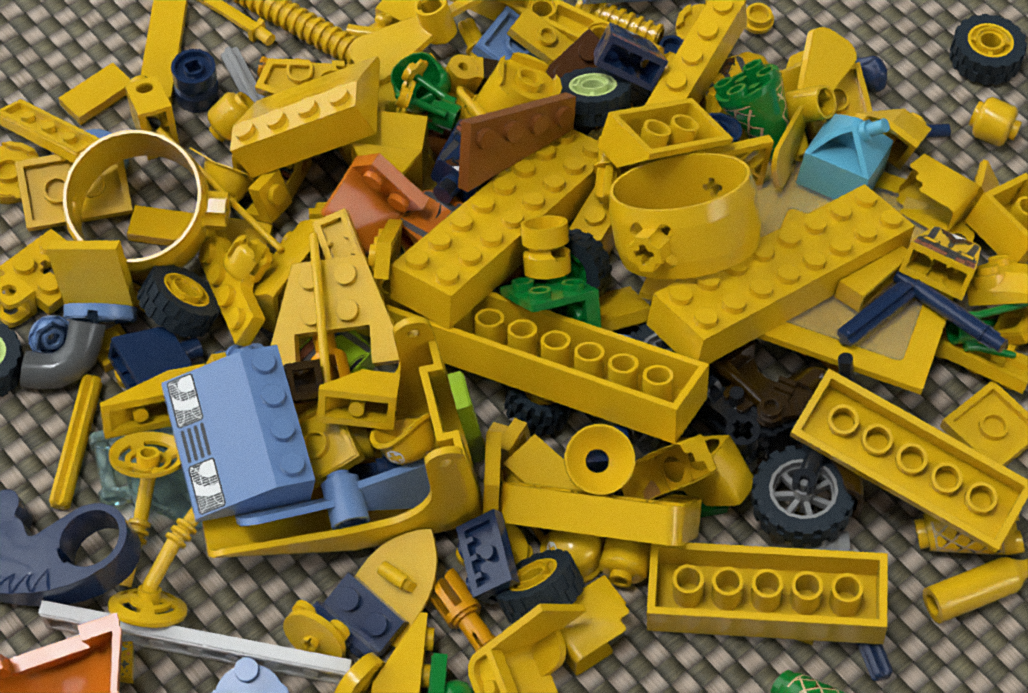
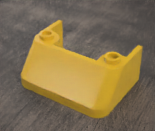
M539 604L476 651L468 664V676L474 693H558L551 674L562 666L566 658V644L560 630L586 612L584 604Z

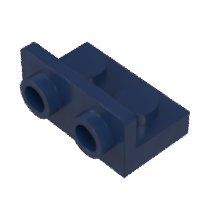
M492 509L456 527L459 539L457 548L461 558L464 560L468 576L466 578L467 588L473 598L490 605L498 603L494 596L495 594L520 583L503 514L498 510Z
M350 572L345 575L325 602L316 601L313 605L316 612L329 622L333 619L339 620L348 627L350 635L347 638L346 647L359 658L370 652L381 658L409 624L408 621L364 582Z

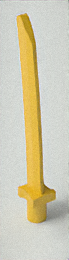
M197 0L248 32L249 40L253 43L258 39L265 45L270 46L275 41V35L266 29L265 20L261 17L254 21L222 0Z

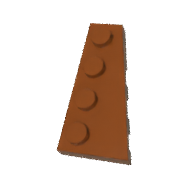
M565 92L463 119L461 124L458 188L469 192L573 130L576 96Z

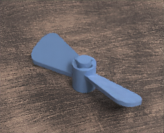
M424 458L363 480H359L357 474L349 473L348 470H337L328 474L327 480L321 484L324 498L235 515L236 523L240 526H250L327 509L332 530L369 523L368 511L413 509L422 503L430 492Z

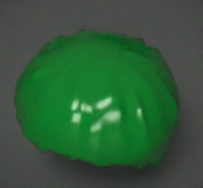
M427 52L410 54L401 59L392 69L391 83L394 94L400 91L401 85L404 82L401 76L405 68L412 62L416 64L420 59L426 60L429 63L423 73V77L446 94H449L451 90V79L447 69ZM419 83L415 85L412 97L432 104L434 99L441 101L440 98ZM410 104L406 108V111L414 112L415 114L427 112Z

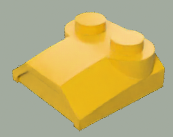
M1009 255L989 257L988 263L977 266V270L967 290L969 306L1028 303V264H1020L1015 260H1010Z

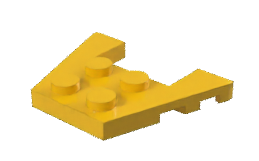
M363 254L320 260L327 334L370 329L372 364L375 366L399 364L392 332L395 323L391 319L385 305V299L376 278H373L374 272L372 267L368 266V258ZM311 261L295 263L291 266L271 346H278L283 366L287 363L300 362V337L318 335Z

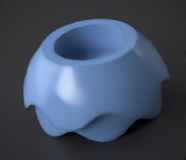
M47 315L38 319L29 331L28 342L31 350L41 353H53L59 350L67 338L69 321L58 315Z

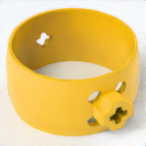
M124 130L98 139L77 157L68 172L64 184L63 211L67 228L73 240L86 241L81 221L85 197L95 180L109 167L132 157L158 156L175 161L186 168L196 178L198 190L196 209L187 229L173 244L156 254L143 258L126 259L132 280L145 281L155 265H175L178 267L188 265L199 253L201 246L208 237L210 229L227 230L231 213L229 192L210 191L199 165L191 154L178 143L151 131Z
M718 153L674 155L634 167L618 177L611 185L609 214L615 246L624 267L634 274L647 278L666 280L705 276L741 263L750 257L759 246L761 216L757 188L749 166L739 158ZM712 178L715 179L716 184L722 186V189L717 194H714V190L707 188L706 185ZM669 226L673 230L674 235L667 236L661 229ZM672 254L678 258V263L671 266L665 260Z

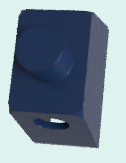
M161 326L111 338L108 359L128 390L167 370L192 366L191 361L203 356V349L197 338H189L179 342L174 333L167 331L166 328Z

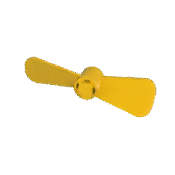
M417 0L414 4L415 16L356 38L350 46L351 59L354 64L377 56L380 59L379 85H384L391 80L392 69L401 59L410 54L422 52L430 43L442 45L453 39L457 33L454 17L485 0H457L451 5H448L447 0Z
M826 27L815 28L808 32L797 90L788 91L785 94L790 122L776 145L772 157L771 173L775 188H782L787 182L806 124L808 122L830 119L835 114L837 102L833 91L857 60L856 50L847 39Z

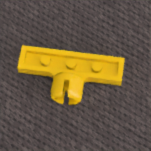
M214 230L208 241L201 246L198 259L235 344L243 347L249 346L266 320L254 295L253 286L263 278L273 262V254L270 252V248L259 239L250 240L247 245V236L241 235L231 244L227 233Z

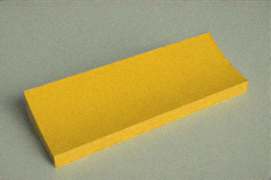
M829 368L790 432L792 438L995 553L1001 547L1028 498V479Z

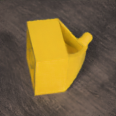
M377 111L376 134L351 143L352 162L356 156L380 153L423 192L428 163V116Z

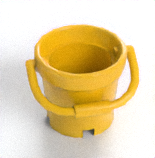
M520 52L513 53L509 60H505L504 55L500 58L496 68L478 94L475 95L463 86L456 88L457 95L465 104L459 120L560 94L562 90L560 78L556 74L552 80L546 73L549 65L532 55Z

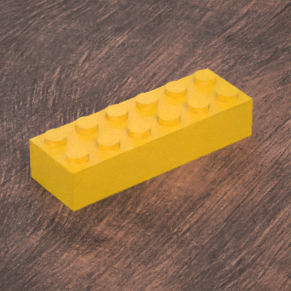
M686 543L682 546L651 544L647 631L884 644L887 631L888 553Z

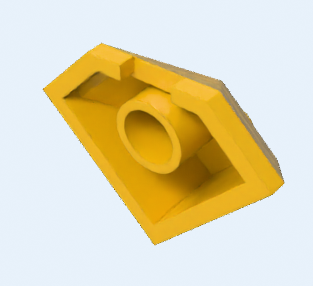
M905 108L859 112L854 116L863 121L870 120L872 122L883 118L887 119L890 129L883 134L894 141L887 161L899 170L931 131V128L926 125L925 120L920 115L913 112L910 113Z

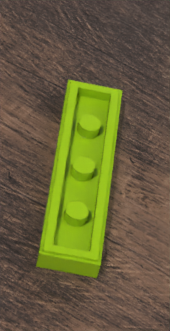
M461 371L447 374L473 462L485 460V445L464 374Z

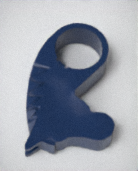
M11 489L0 491V602L26 606H41L42 600L65 605L83 602L102 595L119 585L136 568L141 555L139 536L115 507L103 503L84 505L33 535L30 531L33 523V514L30 508L15 491ZM102 529H119L117 544L105 559L90 566H75L76 553L87 537Z

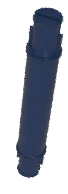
M899 271L895 274L893 282L903 281L905 283H912V289L915 292L914 298L975 338L979 343L984 344L990 349H995L998 353L1004 350L1008 340L1001 337V333L990 325H987L919 279L916 280Z

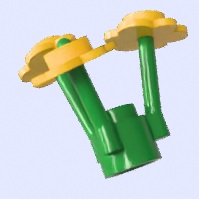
M420 59L416 64L410 63L401 76L404 82L401 85L400 91L395 94L396 102L387 101L385 108H381L379 111L396 113L397 106L400 107L398 113H405L406 108L410 104L428 112V119L432 120V122L428 121V129L444 134L445 129L452 132L460 118L462 106L456 104L457 98L446 94L423 77V73L429 64L428 61ZM419 83L440 98L441 101L434 99L432 104L412 97L415 85Z

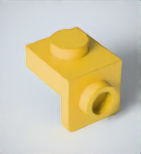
M279 169L260 175L248 188L253 203L246 211L255 220L272 224L292 203Z

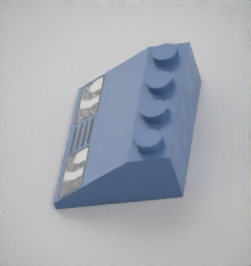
M277 345L239 351L162 382L161 387L195 522L311 500L315 477Z

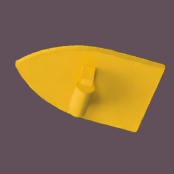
M432 529L407 532L389 540L367 558L356 574L362 582L409 622L392 643V646L395 648L418 614L424 610L434 589L437 577L438 553Z

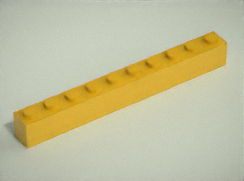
M708 0L644 106L693 98L700 104L747 25L746 0ZM641 164L621 167V173L617 178ZM594 187L569 229L574 230L576 228L584 233H590L594 239L599 240L603 244L602 247L605 252L610 254L615 242L609 214V203L601 204L595 199Z

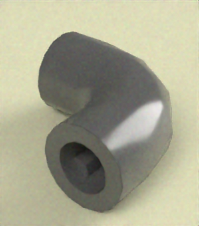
M69 319L67 338L59 350L53 353L28 350L25 352L21 367L20 386L33 389H61L81 380L97 362L104 342L106 325Z

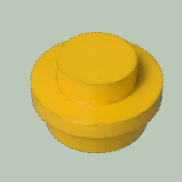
M753 3L747 7V25L745 27L747 31L754 34H763L772 29L774 15L770 7L763 3Z

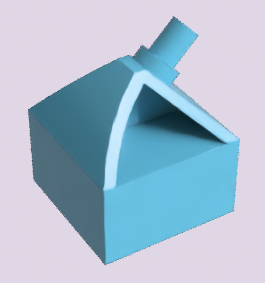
M834 114L832 118L825 121L804 152L796 184L834 200L864 184L873 189L885 170L894 142L883 134L890 129L887 119L883 118L872 122L870 120L863 121L853 116Z

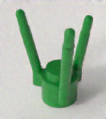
M1028 303L1004 304L980 311L968 312L981 320L982 318L1027 307ZM997 319L981 321L992 327L995 326ZM947 321L946 333L949 342L954 345L963 344L964 351H979L1012 359L1016 357V353L1004 349L998 353L995 349H990L984 344L978 343L975 338L950 321Z

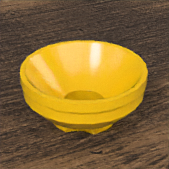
M593 424L582 428L570 439L564 453V466L568 477L577 488L593 495H607L621 489L629 481L635 467V452L630 440L622 431L606 424ZM600 450L606 454L608 466L603 472L594 473L588 469L586 456L590 451Z

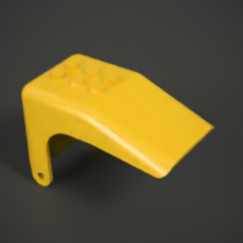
M420 316L409 317L396 323L392 330L399 357V365L395 373L401 374L396 418H419L430 412L436 436V443L432 451L424 457L430 484V492L426 499L413 509L368 511L369 523L332 530L327 509L250 526L238 525L235 515L202 521L206 550L209 557L225 558L357 551L383 545L397 536L416 530L432 529L434 534L453 530L457 526L482 515L483 500L470 449L457 413L448 373L429 319ZM318 401L294 405L297 415L315 405ZM377 449L374 457L365 459L357 465L375 462L376 458H382L381 451ZM321 486L312 492L311 500L324 498Z

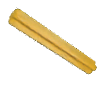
M86 374L80 382L49 498L50 505L54 509L68 510L71 507L102 388L101 378L96 375Z

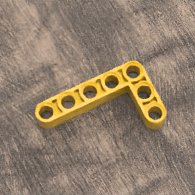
M504 481L501 482L499 511L502 512L504 522L507 524L658 545L682 546L698 537L702 498L687 495H667L657 500L613 494L593 495L576 489Z

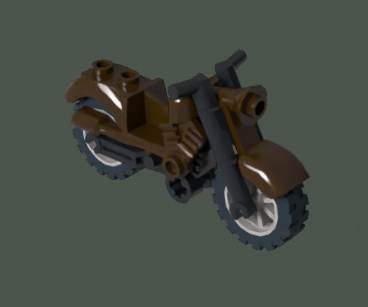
M647 322L638 326L636 333L632 332L629 335L633 339L676 353L646 325ZM750 341L709 364L707 399L696 415L720 434L730 435L741 455L749 454V458H744L751 472L758 466L759 457L763 460L758 466L757 475L754 474L751 503L756 521H761V528L766 534L772 533L776 541L783 544L785 541L790 542L793 547L803 548V544H811V547L821 545L822 541L826 539L830 542L837 537L839 530H845L850 517L861 515L864 499L863 479L856 473L790 436L791 430L827 371L820 367H810L788 378L780 376L777 382L772 381L758 370L754 360L755 342ZM842 353L838 356L839 374L855 383L853 356L850 353ZM783 482L791 491L775 490ZM825 490H829L832 499L829 501L817 495ZM777 501L791 502L789 507L785 510L779 505ZM814 505L824 509L813 515ZM796 513H804V516L797 515Z

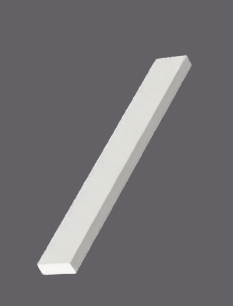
M42 600L38 612L46 628L80 634L78 625L110 615L107 612ZM120 621V627L123 631L122 642L133 641V644L137 646L230 664H236L239 659L249 657L272 672L339 684L347 671L353 666L352 660L174 625L162 628H147Z

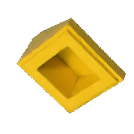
M983 159L980 162L973 181L980 185L975 202L979 201L983 193L999 186V182L988 160Z

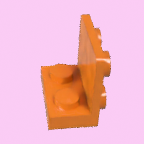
M380 153L356 156L325 204L321 214L326 217L346 208L350 213L363 250L369 256L370 244L374 243V237L378 236L379 228L384 229L388 219L398 220L402 212L422 210L429 198Z

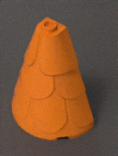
M117 612L78 625L80 634L12 658H7L0 654V693H120L123 631L120 627Z

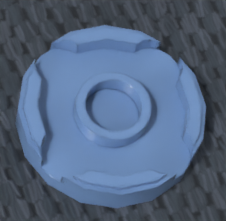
M107 303L64 304L63 317L65 319L93 323L115 322V324H129L137 321V307Z

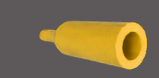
M1000 557L925 587L923 589V600L928 613L939 624L1017 593L1028 578V558L1017 560L1010 557Z

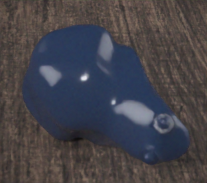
M877 56L857 58L855 63L860 62L866 87L869 91L878 93L885 89L887 68L883 60Z

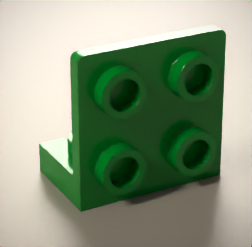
M569 274L555 279L522 277L512 280L510 285L500 287V294L530 312L551 309L552 312L601 328L599 290L584 283L582 279L575 278Z

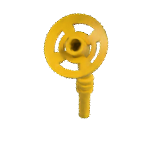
M146 431L126 435L113 443L108 454L109 462L116 471L130 477L140 478L134 516L128 520V523L131 524L138 534L141 548L142 545L147 544V540L144 537L149 536V532L146 528H151V523L148 520L156 478L169 475L182 467L174 436L163 432ZM145 445H159L168 449L165 452H161L156 447ZM131 449V451L126 454L125 461H120V456L125 451ZM177 458L176 462L171 466L172 460ZM136 568L118 586L132 588Z
M192 507L183 519L178 518L176 520L177 526L172 525L170 528L172 533L167 532L165 534L167 540L144 579L143 584L139 585L138 588L120 591L110 597L108 611L110 614L117 612L120 621L139 627L162 628L176 625L186 618L188 609L185 602L175 595L162 591L159 585L178 550L185 549L186 544L184 542H190L192 539L190 534L195 535L197 533L195 527L199 522H195ZM129 602L136 608L137 612L124 607L122 604ZM171 608L174 609L173 611H170V612H167V613H163V612H166V611L170 610Z

